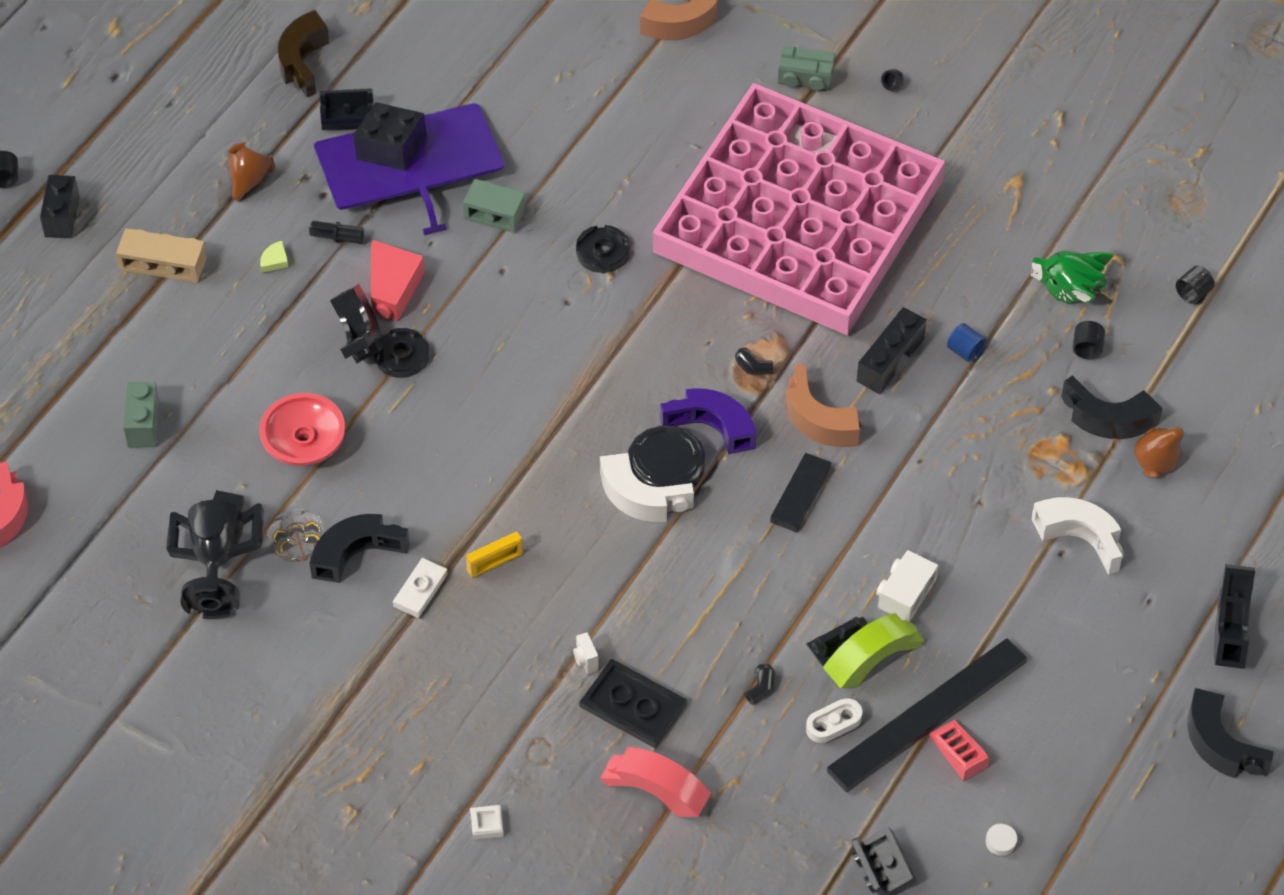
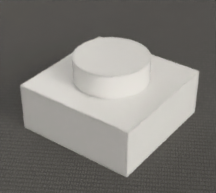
M588 633L576 636L577 648L573 649L577 664L584 666L587 675L599 671L598 654Z

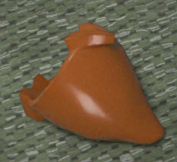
M246 142L234 144L228 150L229 171L233 185L232 198L236 201H240L250 189L257 186L264 179L267 172L272 173L275 168L272 155L266 157L246 148Z
M1153 426L1137 441L1134 453L1139 464L1144 469L1143 473L1145 475L1157 478L1172 472L1177 467L1181 456L1180 441L1184 436L1182 428L1155 429Z

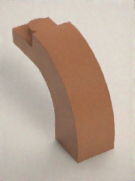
M649 0L640 15V34L661 40H680L695 36L710 27L716 20L719 0H692L681 5H670L656 0Z
M805 364L794 365L793 376H789V388H786L785 408L794 426L802 434L818 443L836 447L858 446L860 428L857 407L832 408L822 405L813 398L809 391Z

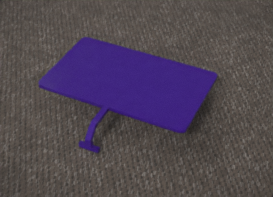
M472 103L424 115L427 138L405 171L357 160L353 139L355 132L315 142L314 150L336 207L344 210L419 191L430 221V227L424 228L423 234L428 235L446 230L445 223L437 224L434 207L427 189L501 171L505 168L503 158L480 106Z

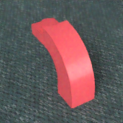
M8 462L0 463V549L19 533L28 513V497L24 483H18L16 471L10 472Z
M628 747L624 755H613L600 778L606 786H631L653 794L676 817H698L711 795L707 787L687 769L669 758L641 748Z

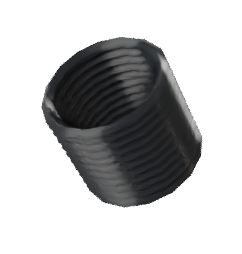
M1 150L0 188H9L18 181V158L12 152Z
M1198 265L1193 266L1176 281L1177 293L1184 301L1191 304L1197 303L1215 287L1212 274L1206 268Z
M1083 321L1077 324L1072 347L1075 355L1089 360L1101 356L1105 337L1104 327L1095 321Z

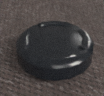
M660 425L646 429L634 438L628 449L630 466L634 476L642 483L652 487L692 483L694 488L698 485L704 474L705 452L701 442L690 431L677 426Z

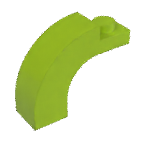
M896 613L889 614L874 620L853 634L836 650L823 669L841 689L858 687L872 668L881 660L898 651L918 649L924 642V639L918 634L914 624L907 620H901Z

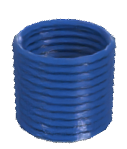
M966 323L958 325L947 341L948 349L954 351V353L967 362L975 360L986 344V338Z

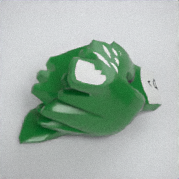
M1064 250L1053 254L1048 259L1034 257L1031 276L1044 283L1050 294L1058 301L1061 300L1068 304L1078 302L1079 300L1090 303L1095 299L1094 291L1100 292L1101 288H1105L1107 285L1103 280L1105 275L1101 272L1104 270L1105 265L1113 258V253H1079Z

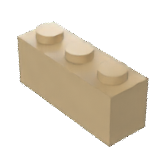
M125 228L116 257L119 270L198 283L207 254L204 241L195 238H183L170 234H158L141 229Z

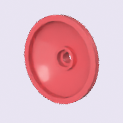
M296 393L279 399L266 410L260 422V438L263 447L274 459L288 465L308 466L324 461L338 450L345 435V421L342 412L331 400L313 393Z

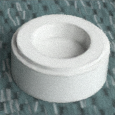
M996 824L988 830L986 846L991 853L997 856H1006L1011 854L1016 847L1017 834L1012 827L1006 824Z

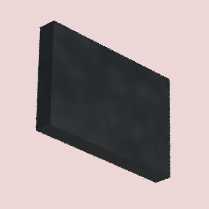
M612 658L579 702L580 708L653 748L658 746L687 705L686 698Z

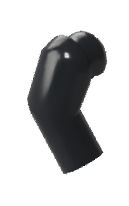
M744 347L737 350L735 360L747 374H773V360H758L749 349Z

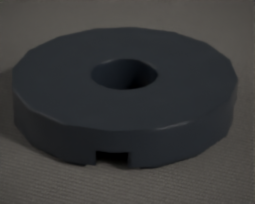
M598 225L592 226L583 231L577 239L576 255L578 261L584 268L598 273L616 271L629 259V240L616 227L610 225L599 228ZM604 245L609 247L610 249L607 251H598L596 248L598 246Z
M395 328L389 330L390 333L385 336L381 335L382 350L374 354V360L377 367L383 373L395 378H407L418 374L425 368L429 360V345L418 331L409 328ZM399 349H405L409 351L406 355L398 356L395 354V352Z

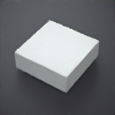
M501 805L470 808L473 840L504 837Z

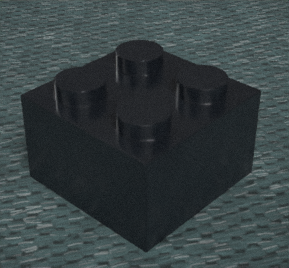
M375 102L353 135L356 159L405 171L427 138L424 113Z

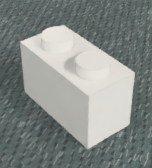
M907 550L902 559L897 558L893 563L889 579L881 581L876 595L879 596L878 608L889 614L896 613L901 620L910 622L936 581L938 565Z

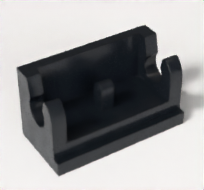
M373 88L320 91L322 130L358 129L374 105Z

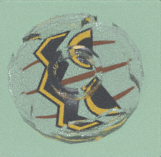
M290 509L279 514L275 518V522L270 526L268 530L269 543L273 552L283 560L291 562L307 561L311 559L316 543L326 532L325 524L317 514L309 513L308 510Z

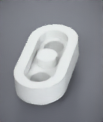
M845 698L836 701L808 717L806 733L814 742H828L858 727L862 719V708L853 699ZM848 715L851 719L846 720L842 716ZM824 728L826 731L819 732L816 729Z

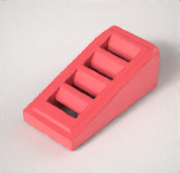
M955 720L929 734V737L962 781L988 768L990 759L988 755ZM951 731L954 732L953 736L945 740L941 737ZM958 739L960 740L959 744L953 747L949 746V744L953 743L954 741ZM966 748V751H964L963 753L959 755L956 753L957 751ZM969 756L973 757L971 760L967 762L963 760Z

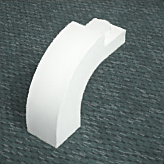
M628 453L600 456V475L604 491L609 500L625 514L643 521L667 522V512H682L687 509H693L694 492L692 483L652 487L642 483L634 476Z
M1069 497L1051 498L1034 503L1031 519L1042 541L1060 536L1082 538L1095 548L1108 575L1119 572L1121 560L1124 558L1123 549L1120 543H1118L1121 528L1106 511L1088 501Z

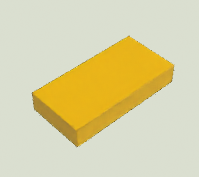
M518 531L467 554V571L471 578L523 554L522 538Z

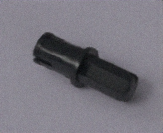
M312 221L309 227V235L332 239L334 243L345 241L361 245L364 238V227L342 225L339 221L336 224Z

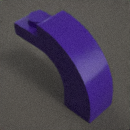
M702 388L685 389V399L670 400L660 404L661 425L706 424L715 428L722 435L728 454L756 449V430L752 418L738 401L722 392Z

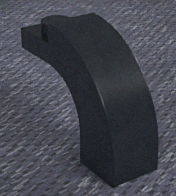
M357 284L333 297L330 302L341 320L347 338L346 344L340 349L344 358L347 359L352 356L357 364L382 350L380 328L361 286Z
M1073 375L1064 380L1061 397L1069 408H1073L1071 421L1090 434L1108 439H1127L1142 435L1160 423L1163 408L1145 390L1129 400L1111 403L1093 396Z
M360 514L336 523L320 537L314 547L309 562L312 579L340 583L348 560L363 550L381 549L407 554L410 545L408 528H402L395 524L384 525L382 514Z
M1225 564L1215 625L1214 663L1217 666L1245 669L1249 646L1248 618L1255 568Z
M1195 688L1188 713L1187 727L1192 745L1199 756L1212 768L1232 778L1236 777L1238 769L1245 770L1252 775L1267 776L1274 751L1245 744L1232 738L1225 731L1220 717L1225 695Z

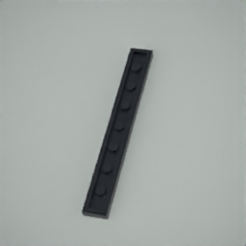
M1006 638L829 765L827 773L847 793L1024 665L1027 657Z

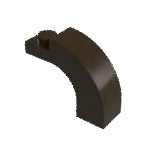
M316 10L310 11L291 22L283 31L278 43L279 65L285 84L293 82L297 90L301 89L307 98L316 94L315 77L303 60L310 52L329 44L327 25Z

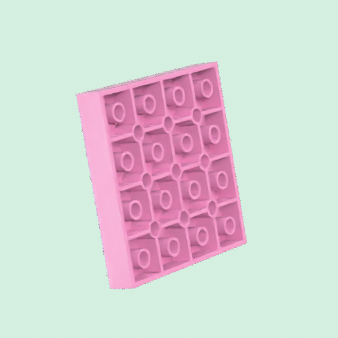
M753 83L653 231V253L848 336L942 184L945 161ZM795 125L803 126L801 133V145L803 148L787 142V137ZM823 132L836 136L827 151L811 152L821 148ZM840 150V154L837 158V161L835 162V156Z

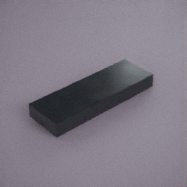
M805 453L770 517V522L797 532L831 469V462Z

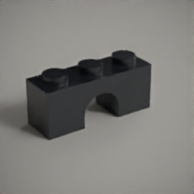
M902 307L858 362L856 382L881 394L894 378L897 364L902 355L910 357L924 340L927 319Z

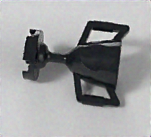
M206 500L194 504L188 511V518L177 512L170 513L166 544L169 556L200 561L207 567L206 577L192 579L186 582L181 589L180 603L185 612L190 614L191 609L203 612V619H222L230 617L231 609H239V589L230 581L218 578V568L226 564L232 557L261 548L264 529V510L261 504L258 503L243 512L240 507L227 501ZM252 520L251 540L239 543L244 525ZM179 525L189 530L192 549L178 547Z

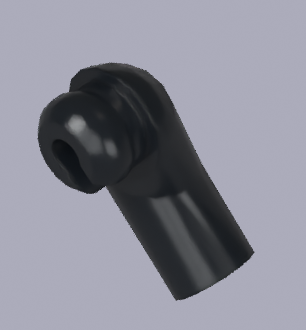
M760 664L756 667L755 673L758 674L757 685L744 693L746 700L751 705H754L774 690L776 672L769 664Z

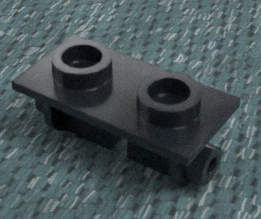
M854 617L835 629L816 637L806 645L820 664L824 666L846 640L867 625V621L864 617Z

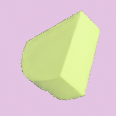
M282 241L270 245L263 252L260 260L262 273L288 267Z

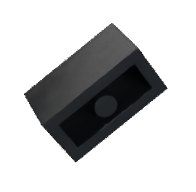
M48 175L40 214L45 237L72 238L80 198L75 176Z

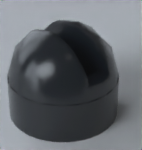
M898 69L887 70L881 76V83L886 90L893 91L899 89L904 83V75Z

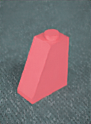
M373 240L371 244V302L374 314L383 319H391L398 322L425 274L423 256Z

